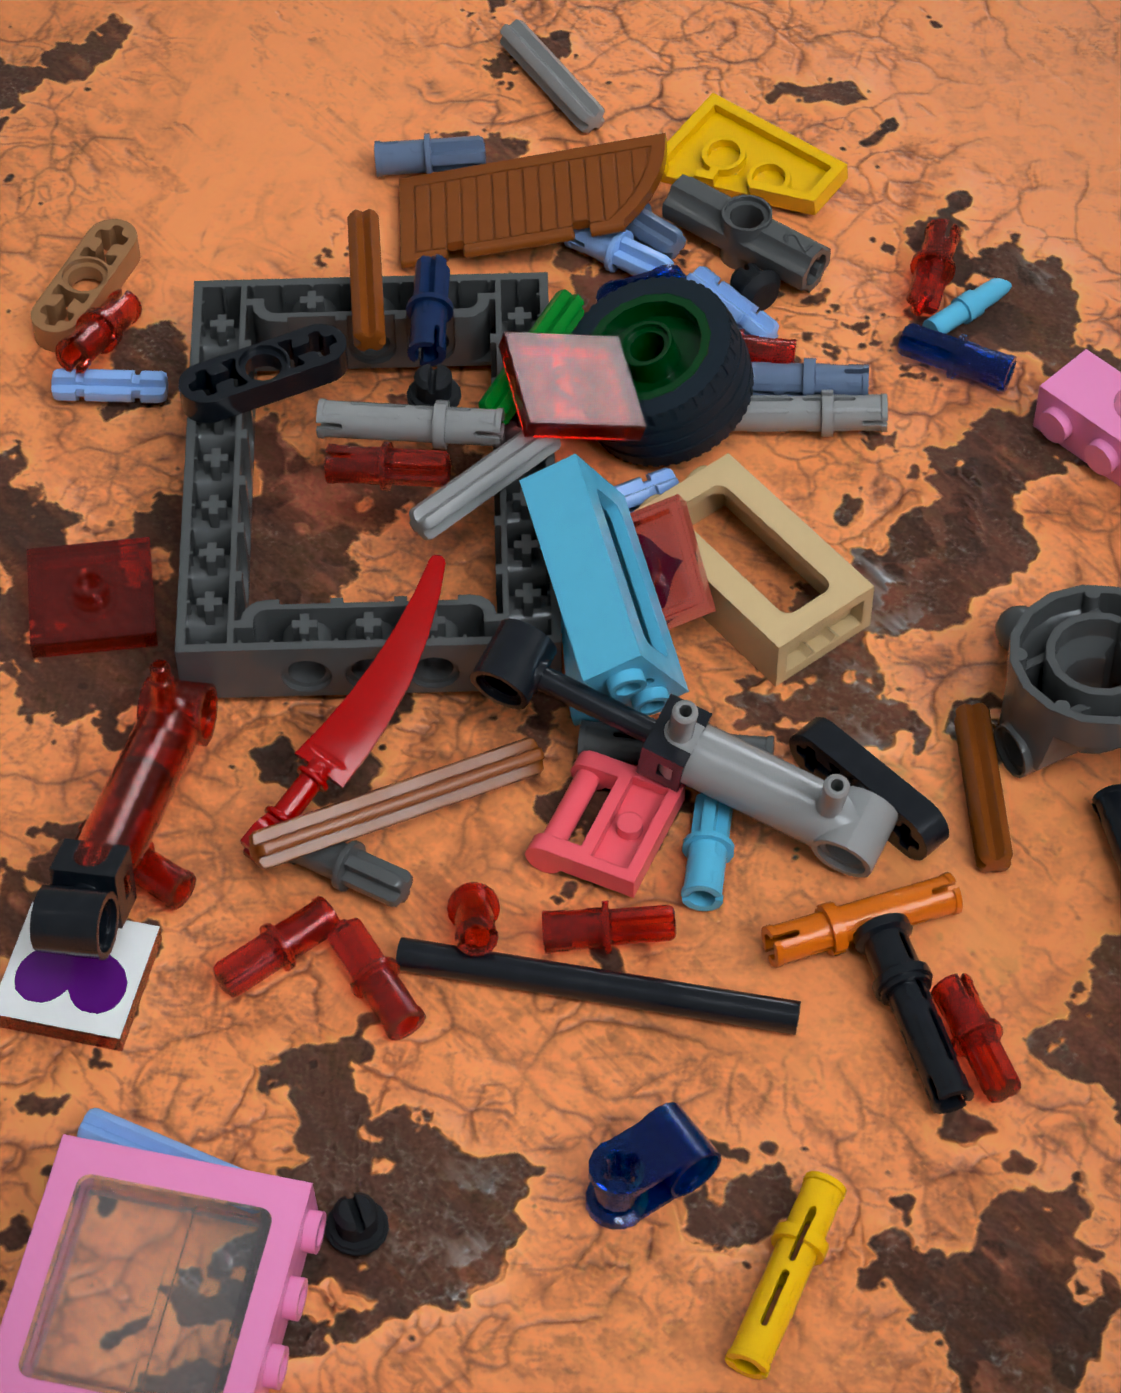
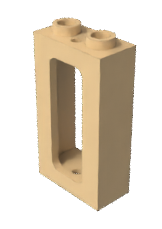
M729 453L708 466L703 465L696 468L685 480L662 494L650 496L639 508L634 510L633 522H636L686 501L692 525L723 506H726L821 594L794 612H782L695 532L716 608L715 612L702 617L775 687L870 626L874 585Z

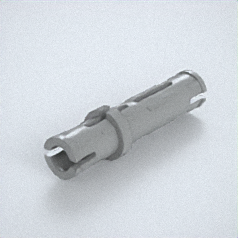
M833 389L821 390V395H752L746 414L742 416L741 422L736 425L734 430L747 432H821V437H833L834 431L887 432V394L833 395Z
M320 398L317 405L316 423H321V426H317L316 433L317 437L322 439L332 437L432 443L434 449L446 450L448 444L495 446V448H498L504 441L505 423H502V421L505 419L504 408L450 407L449 400H436L434 406L334 401Z

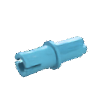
M702 793L698 794L695 799L691 833L683 839L682 852L687 858L681 897L683 904L691 909L713 911L723 904L724 895H722L726 863L730 862L734 857L735 845L729 838L733 808Z

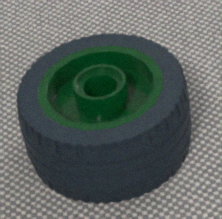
M675 276L650 277L646 280L641 279L638 282L628 283L624 287L617 288L618 290L614 292L611 291L606 297L598 300V303L593 304L572 331V336L568 339V346L565 349L566 356H564V371L570 395L591 434L616 458H621L627 463L631 462L633 465L640 464L648 467V465L653 467H659L660 465L670 466V464L676 465L683 461L687 462L691 458H697L702 453L710 451L712 447L719 445L723 439L729 436L731 431L735 430L736 425L741 422L742 416L746 414L747 406L751 402L750 397L753 395L752 387L754 386L750 354L730 311L711 289L705 288L703 284H697L693 280L689 281L686 278H676Z

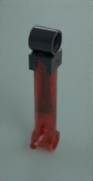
M162 659L155 660L150 665V677H147L144 681L139 695L137 721L78 839L64 838L49 868L51 884H43L34 899L30 918V941L36 952L97 960L107 959L112 952L118 928H123L137 899L134 880L137 870L196 746H207L212 739L218 711V696L213 683L175 679L171 674L170 664Z

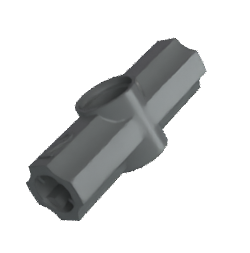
M682 174L671 185L670 192L663 202L662 217L720 248V258L729 268L736 270L742 267L744 269V265L756 263L759 269L774 270L780 276V280L801 291L805 290L810 293L821 281L822 275L830 263V248L772 219V208L761 197L755 195L730 197L693 177Z

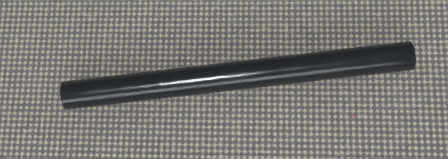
M401 937L396 954V970L780 1033L793 1035L797 1033L801 1001L407 937Z

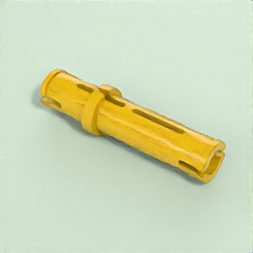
M820 1171L807 1172L787 1220L778 1223L771 1236V1244L774 1250L752 1295L751 1302L734 1342L725 1355V1362L728 1366L743 1376L758 1380L768 1377L772 1360L795 1313L796 1306L814 1266L821 1265L827 1255L829 1245L825 1239L838 1207L844 1200L847 1192L843 1183L835 1177ZM810 1224L796 1259L791 1261L805 1225ZM783 1287L767 1325H762L777 1289Z

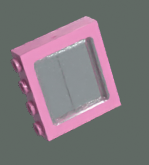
M63 1134L0 1325V1393H269V1389L280 1390L285 1379L289 1360V1347L282 1345L288 1321L298 1322L300 1320L307 1297L308 1279L301 1277L307 1253L318 1254L326 1227V1212L318 1210L313 1183Z

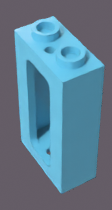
M573 454L519 480L583 682L591 688L646 715H653L662 711L670 694L680 696L689 692L625 496L578 455Z

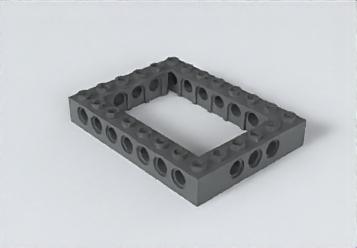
M548 272L450 275L448 298L453 303L454 314L451 320L447 322L446 358L440 365H491L492 384L549 304ZM415 275L382 276L386 344L378 351L368 349L364 352L354 346L350 277L194 281L190 366L310 325L327 324L338 328L345 335L348 355L347 369L421 367L419 365L421 348H419L418 360L415 363L409 359L407 353L411 320L406 314V303L413 296ZM290 360L291 367L294 368V361ZM551 363L513 418L505 426L503 444L539 418H546L553 426ZM262 366L252 370L248 375L257 380V371L279 370L270 366ZM233 379L234 387H238L237 379ZM204 390L207 396L212 395L209 390ZM256 409L215 423H199L187 417L175 657L182 699L348 695L374 661L394 630L409 603L407 596H394V601L344 603L343 598H330V603L280 604L279 599L257 601L249 605ZM554 453L494 495L497 613L495 606L488 599L479 595H458V600H439L428 641L406 693L478 691L472 684L470 675L501 621L509 618L531 624L553 641L557 648V654L550 668L562 673L561 611L519 481L554 464Z

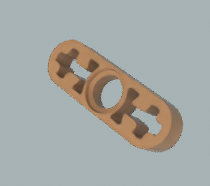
M107 219L96 223L86 233L32 308L31 320L34 336L40 347L51 352H65L79 346L87 337L140 261L137 231L132 224L120 219ZM82 279H95L101 282L98 287L89 291H78L72 288L76 282ZM67 314H68L69 322L64 320V319L66 318Z

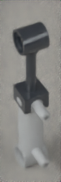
M509 618L501 621L470 675L472 684L487 698L505 707L519 710L525 709L532 696H535L540 691L643 742L637 773L676 792L681 784H684L810 846L818 859L838 872L858 878L868 877L872 873L898 821L897 811L884 798L864 788L850 786L847 778L840 774H832L823 780L710 724L712 713L674 694H670L656 720L550 668L557 654V648L553 641L541 630L516 619Z

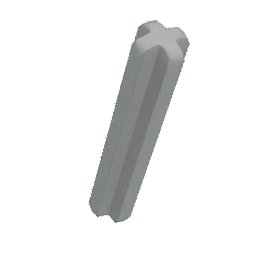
M516 19L510 25L505 24L501 28V45L581 132L590 133L594 128L599 129L604 124L603 115L605 110L601 104L522 20Z
M539 418L411 508L409 511V524L414 532H418L424 540H432L560 449V431L556 426H552L546 418Z

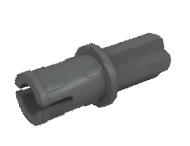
M357 840L351 841L348 844L343 842L289 861V863L298 864L331 879L332 886L341 892L351 888L390 907H397L408 899L413 883V876L409 871L367 853L365 845Z

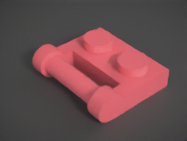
M582 751L571 768L570 772L573 779L545 831L534 835L525 852L526 859L533 867L542 872L553 874L562 871L634 898L685 800L686 785L681 784L676 792L637 773V766L598 752ZM604 788L610 789L611 791L582 845L569 842L595 791Z

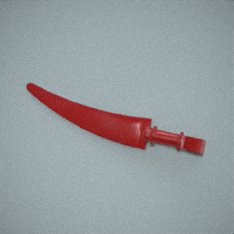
M433 555L429 559L415 592L394 630L357 684L328 719L294 753L307 766H298L297 773L299 776L274 807L267 806L265 808L266 814L260 817L240 840L241 845L245 847L243 850L244 855L255 862L249 852V836L253 831L300 816L319 791L326 792L329 786L326 783L328 780L343 789L369 756L386 730L411 684L428 641L441 594L446 565L445 559L441 555Z

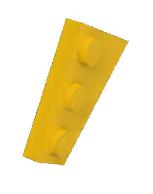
M712 93L667 141V159L660 182L673 184L684 174L730 197L755 195L763 198L773 207L816 215L848 179V167L846 163Z

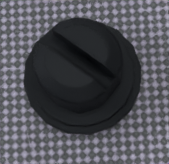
M756 263L746 264L744 269L742 267L736 269L730 280V286L759 307L757 312L766 310L775 302L781 283L780 276L774 270L762 271Z
M426 364L419 367L415 372L414 382L407 391V400L409 405L434 406L436 400H449L450 407H457L461 400V390L455 380L452 379V373L449 368L437 364V369H432L431 364Z
M354 1193V1197L351 1199L343 1196L338 1199L334 1208L328 1214L325 1227L326 1237L332 1247L342 1254L351 1256L367 1255L377 1250L386 1240L389 1231L388 1216L383 1208L375 1203L368 1194Z

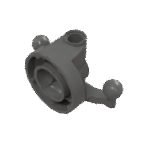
M1079 585L1051 592L1030 607L1023 605L1012 606L1002 612L995 624V633L999 644L1008 651L1007 680L999 719L1000 725L994 729V740L998 755L1006 769L1013 776L1022 778L1077 752L1101 754L1121 748V588Z

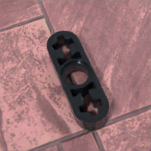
M314 324L192 365L182 373L179 379L182 410L193 421L215 423L332 383L340 379L348 368L345 335L334 326ZM290 360L294 361V368L291 367ZM262 366L274 367L280 371L276 377L263 381L255 380L248 375L252 370ZM233 379H237L238 387H234ZM204 390H209L212 395L207 396Z
M815 717L791 736L789 740L790 751L801 769L823 780L832 774L843 775L849 781L850 786L874 792L895 808L898 813V821L888 841L909 858L923 860L948 839V824L940 810L929 799L830 720L824 717Z

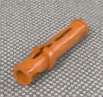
M945 872L938 877L836 906L835 903L829 901L817 905L815 913L779 924L763 926L761 930L763 947L765 952L775 951V954L768 956V960L774 968H779L786 963L826 951L831 956H837L846 953L848 946L853 944V934L865 922L877 916L888 913H901L908 917L913 926L950 914L956 915L961 913L963 909L961 891L959 887L948 890V886L955 885L956 879L951 873Z

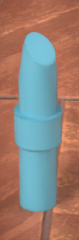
M993 278L974 290L965 291L954 298L950 305L924 320L922 327L925 335L935 341L963 323L969 324L983 315L985 309L1005 296L1011 289L1012 284L1001 278Z

